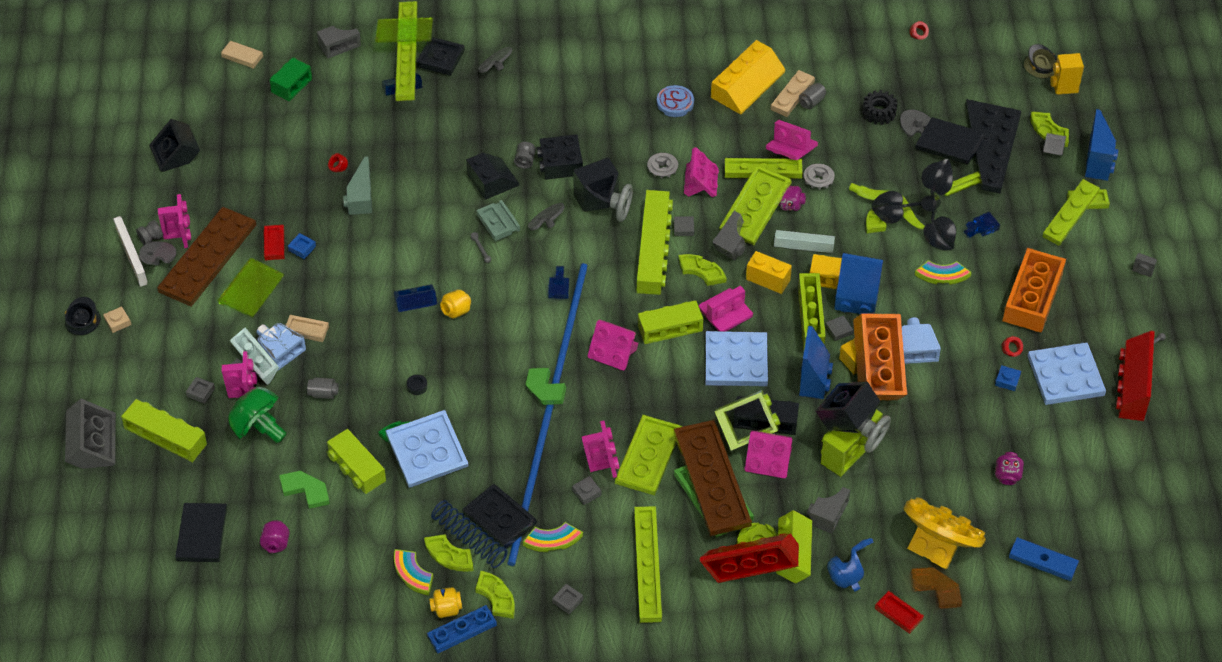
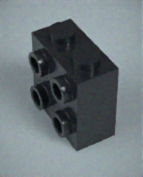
M577 134L539 139L540 147H536L537 157L542 160L539 161L540 173L544 172L545 180L573 177V170L583 167Z

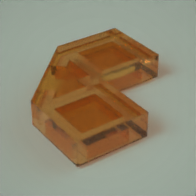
M934 567L911 569L914 591L936 590L939 608L962 606L958 583Z

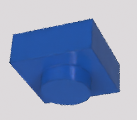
M299 233L288 245V251L305 259L316 247V242Z
M1001 365L995 386L1015 391L1021 371Z

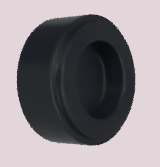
M417 374L408 378L407 390L409 393L421 395L426 392L428 384L424 376Z

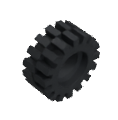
M874 90L873 94L869 92L864 97L862 114L865 119H868V122L874 121L875 125L880 122V125H884V122L888 124L890 120L893 121L894 117H896L897 99L896 97L894 98L892 93L889 95L888 91L882 93L883 90H879V93ZM874 106H883L885 109H877Z

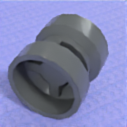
M521 142L518 144L514 158L516 166L527 169L533 165L536 147L532 143Z
M155 220L148 222L146 228L141 226L136 229L143 245L163 237V232Z

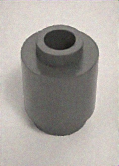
M820 83L810 85L799 95L801 106L807 109H812L825 98V87Z
M314 377V379L308 380V396L334 399V396L338 395L339 384L335 383V379Z

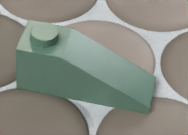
M364 157L347 186V195L343 196L344 207H348L349 215L372 213L368 157Z

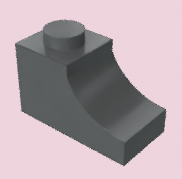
M333 25L317 32L318 44L328 59L361 46L360 33L357 28L340 30Z
M736 211L732 213L712 242L717 251L733 260H736L738 256L743 254L746 246L743 237L740 236L744 220L741 214Z
M842 487L834 496L828 498L818 496L815 504L811 503L807 511L809 519L812 520V526L832 534L849 503L851 490Z

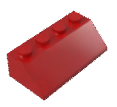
M1148 331L1128 339L1124 348H1120L1119 360H1122V364H1119L1118 376L1121 377V380H1118L1117 393H1120V397H1117L1116 400L1119 418L1144 421L1151 398L1155 331Z
M784 533L779 536L760 538L755 541L740 542L735 545L711 549L700 557V562L716 582L720 583L799 567V544L791 533Z

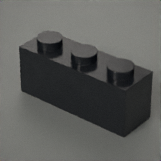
M737 396L736 401L739 400V399H741V398H744V397H743V396ZM759 398L735 408L733 428L760 431L770 426ZM770 399L772 405L769 406L772 414H777L780 425H777L779 429L774 433L796 435L799 403Z

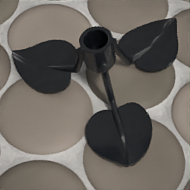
M949 159L932 163L923 170L921 176L924 187L931 189V195L925 196L922 201L902 204L903 196L897 191L884 192L873 201L871 207L874 213L882 221L890 224L902 219L904 215L903 208L922 205L924 210L932 211V223L925 225L923 229L926 241L933 247L941 250L954 249L956 238L954 222L945 216L934 219L937 213L936 209L941 204V199L938 195L948 193L953 184V169Z

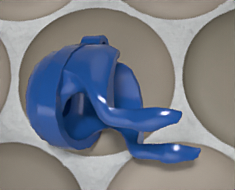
M872 538L862 540L859 544L852 547L849 562H842L837 556L828 561V573L838 587L846 588L852 586L854 592L861 589L858 582L864 577V571L856 552L873 543Z

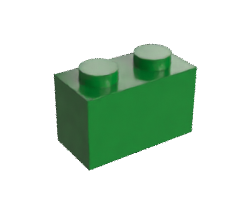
M292 57L271 77V92L290 102L312 80L311 66Z

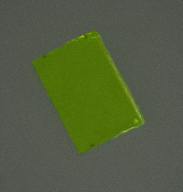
M433 18L378 19L375 42L431 41Z
M249 258L220 296L218 303L221 305L225 304L243 314L254 317L284 277V274L253 258Z

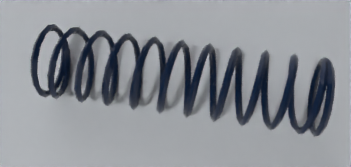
M447 500L441 501L435 506L431 518L433 520L439 519V525L445 524V530L452 527L451 535L458 532L456 538H463V544L469 543V549H473L476 546L474 553L479 554L482 551L480 558L484 559L488 556L486 563H491L492 568H496L504 562L508 550L505 547H500L499 542H494V539L488 537L486 532L482 533L481 528H476L475 523H470V519L464 518V514L459 513L458 509L453 508L452 504L448 503ZM446 502V504L440 506V507L436 510V508H437L441 503ZM446 506L444 511L438 517L435 518L436 513L442 507ZM456 510L457 514L450 518L452 511ZM448 512H450V514H449V516L447 517V519H446L443 523H440L441 520H442V518H443ZM458 515H462L463 519L456 522ZM456 516V519L452 523V525L446 528L450 520ZM464 520H468L469 523L462 527ZM462 521L460 527L452 533L455 526ZM470 524L474 525L475 528L468 532ZM466 526H468V528H467V530L465 531V533H464L461 537L458 538L460 532H461ZM476 529H479L481 533L474 537ZM474 531L470 539L464 543L466 537ZM482 534H485L487 538L479 543ZM480 536L476 544L470 548L472 542ZM488 539H491V540L493 541V543L489 544V545L485 548V546H486V544H487V542H488ZM486 540L484 546L476 552L477 548ZM494 544H498L499 548L495 549V550L490 554V552L492 551V549H493V547H494ZM492 545L489 552L484 557H482L486 549H488ZM498 550L497 554L493 557V559L490 562H488L492 554ZM505 551L501 562L493 566V561L498 554Z

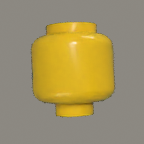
M454 290L443 296L440 303L441 310L446 316L457 318L469 312L471 298L463 290Z
M453 587L437 589L433 593L434 598L429 599L431 612L436 611L439 618L456 616L459 613V609H462L460 591L456 592Z

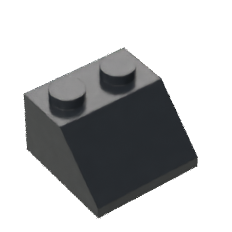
M170 119L149 144L158 167L162 172L190 164L200 152L190 126L174 119Z
M483 152L466 159L467 175L485 200L519 186V182L502 158Z

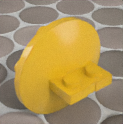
M916 497L915 500L910 499L906 501L903 507L909 518L918 526L907 549L930 559L931 562L945 569L949 567L958 546L982 547L985 542L984 531L971 526V520L963 516L958 518L952 515V510L944 506L937 508L929 505L927 501Z

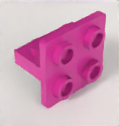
M778 120L774 126V140L766 145V149L773 151L775 154L789 157V159L798 160L817 147L818 142L811 139V131Z
M696 147L692 149L691 161L686 164L684 193L689 197L705 190L713 198L717 195L719 170L717 165L711 162Z
M178 194V206L158 208V216L164 240L182 237L184 248H188V240H191L190 228L187 229L190 225L189 214H185L187 213L186 201H182L181 194Z
M741 286L733 290L729 288L698 305L703 315L719 332H726L753 317V312L744 303L745 290Z
M598 320L588 358L620 370H625L629 356L638 347V343L634 342L636 333L609 322Z
M243 351V363L222 365V375L228 398H240L246 392L255 388L254 384H257L256 372H252L254 370L253 359H249L247 351Z
M603 420L600 421L602 432L582 436V441L590 472L611 467L613 478H616V469H620L617 456L613 457V455L617 454L614 442L609 441L613 439L611 428H606L605 421Z
M751 431L745 471L786 478L792 452V437Z

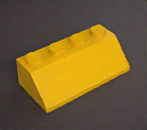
M756 40L712 81L711 98L741 115L785 73V68L772 48Z

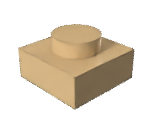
M122 306L103 314L112 333L131 325L130 319Z

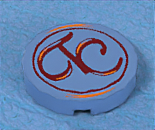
M667 86L658 93L656 104L658 109L664 112L665 115L681 117L693 109L694 97L691 91L683 86Z

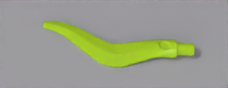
M851 183L849 190L857 193L858 196L870 200H875L880 194L887 192L886 190L870 189L863 185L858 186L854 183ZM903 196L902 204H908L907 200ZM910 207L903 208V217L914 227L923 230L925 226L915 217Z

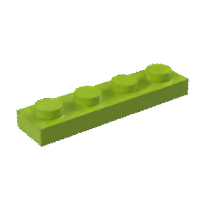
M725 158V178H749L757 165L787 178H802V159Z
M1083 179L1043 232L1042 237L1060 246L1095 199L1100 188Z

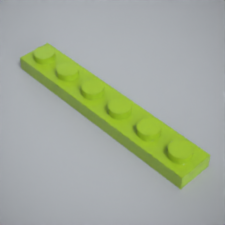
M656 506L634 507L640 623L662 622Z

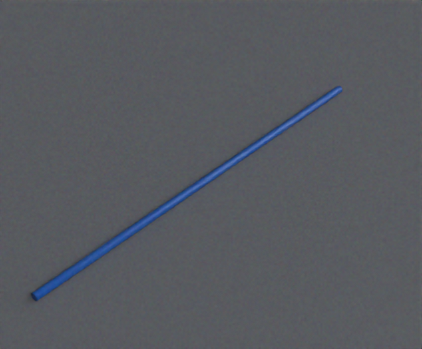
M584 263L580 266L552 384L560 382L588 267ZM554 404L546 405L522 502V507L527 511ZM522 536L512 544L508 560L509 566H515Z

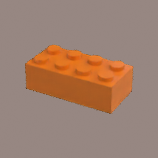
M1027 248L1005 307L1003 322L1042 333L1063 275L1066 259Z
M860 314L853 320L858 382H868L879 400H900L907 395L901 314Z

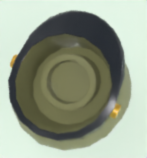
M1032 45L1028 51L1029 56L1024 60L1025 69L1035 77L1049 78L1053 76V64L1057 60L1055 54L1044 45Z

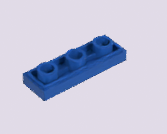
M1018 537L1009 555L1010 559L1068 581L1072 580L1079 560Z
M487 605L428 632L427 636L438 654L497 626V622Z

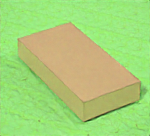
M230 41L221 52L223 58L253 69L263 57L261 51Z
M290 315L286 327L302 335L304 339L323 342L329 328V322Z

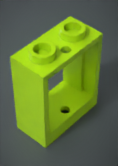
M762 390L715 410L731 450L748 444L750 435L737 439L726 412L759 398L770 423L769 427L758 432L772 434L778 431L777 425H780L779 418L776 413L772 414L769 407L772 405L768 394H764Z

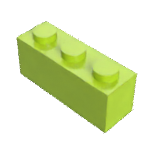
M697 301L684 302L678 305L665 306L660 309L638 313V328L644 344L701 332L703 331V317Z
M349 429L327 441V454L331 461H336L339 464L340 470L344 475L350 476L353 485L357 489H361L367 494L386 482L385 469Z
M793 510L778 519V536L784 533H791L798 542L799 567L776 571V574L796 584L811 576L812 520Z

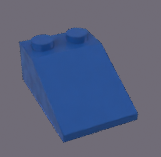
M1096 109L1090 135L1085 177L1108 181L1109 174L1114 173L1115 162L1113 160L1117 161L1118 149H1115L1116 140L1101 110Z
M843 253L834 310L857 314H875L883 260Z
M808 326L799 396L824 399L825 391L830 389L831 379H827V375H832L833 363L829 362L830 353L812 326Z

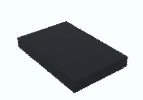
M932 117L917 141L916 149L968 165L985 136L984 132Z
M492 484L462 509L464 515L506 549L537 524L534 516L495 484Z
M184 503L175 555L176 561L220 562L227 504Z

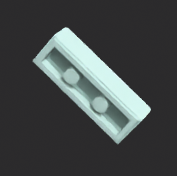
M776 230L774 247L833 253L835 236Z
M244 328L229 341L242 356L243 351L248 352L249 359H253L254 370L268 385L279 369V366L251 333Z

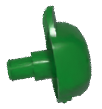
M255 387L235 402L229 413L228 421L230 428L239 440L245 437L250 427L253 426L261 434L265 433L275 444L282 441L287 431H284L275 422L276 418L268 412L278 400V395L267 388Z

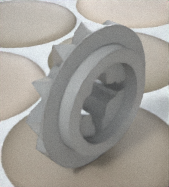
M657 153L650 157L647 167L649 173H653L654 177L660 176L663 178L667 176L670 178L671 174H676L678 161L671 154Z
M813 164L805 169L803 178L806 184L811 185V188L818 187L820 190L822 187L828 188L830 184H833L835 175L829 166Z

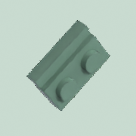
M502 200L497 204L493 203L477 210V216L494 241L507 237L516 230L517 232L520 231V225Z

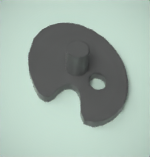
M505 47L491 55L479 66V72L488 71L492 65H495L498 71L503 69L504 66L501 62L512 53V48Z
M906 110L901 114L900 125L909 137H913L917 132L922 135L924 128H926L931 118L918 110Z
M557 203L540 212L529 222V230L538 229L543 222L546 223L548 228L555 225L553 220L563 212L564 204Z
M150 242L141 247L139 257L143 262L150 265H159L160 260L164 263H170L176 257V249L173 245L166 242Z

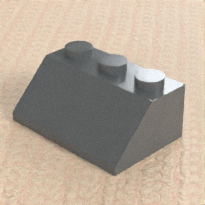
M78 400L66 410L65 462L82 469L115 465L116 413L86 400Z

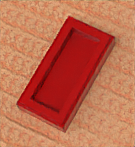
M284 225L264 226L265 260L285 259Z
M890 591L875 604V609L909 634L919 625L924 615Z

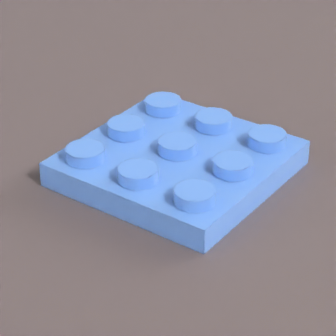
M706 331V385L767 386V332Z
M1088 343L1028 352L1027 357L1045 405L1105 396L1106 389Z
M445 410L386 430L387 438L409 488L468 467V461Z

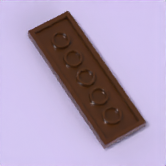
M222 207L157 287L158 293L192 307L255 228L256 220Z
M715 420L675 428L674 436L709 535L713 536L752 527L750 515Z

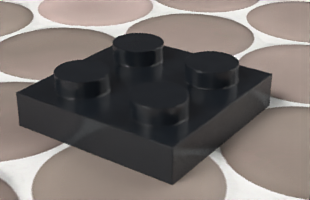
M430 37L418 57L416 65L419 68L451 76L465 51V47L462 44Z

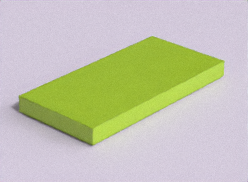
M757 165L719 229H722L732 213L736 211L741 214L744 220L740 236L743 237L745 242L755 245L782 200L784 193L792 183L791 179Z
M642 415L615 478V484L655 496L677 444L674 429L682 426Z

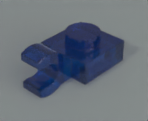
M988 212L966 224L968 229L964 233L968 238L978 233L986 236L998 231L1000 224Z
M556 266V276L549 277L548 298H569L570 282L569 278H564V266Z

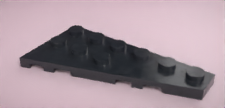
M966 99L965 106L968 112L967 117L970 122V128L984 132L985 136L975 152L976 164H978L979 169L978 173L980 174L981 190L1001 194L1022 110Z

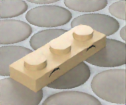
M798 70L771 104V110L788 117L799 103V95L810 85L814 84L815 77Z

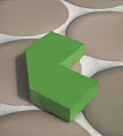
M549 368L529 369L526 380L527 389L543 405L563 404L566 392L565 383L548 384L551 373Z
M302 471L279 475L284 496L305 492L309 509L330 504L324 482Z

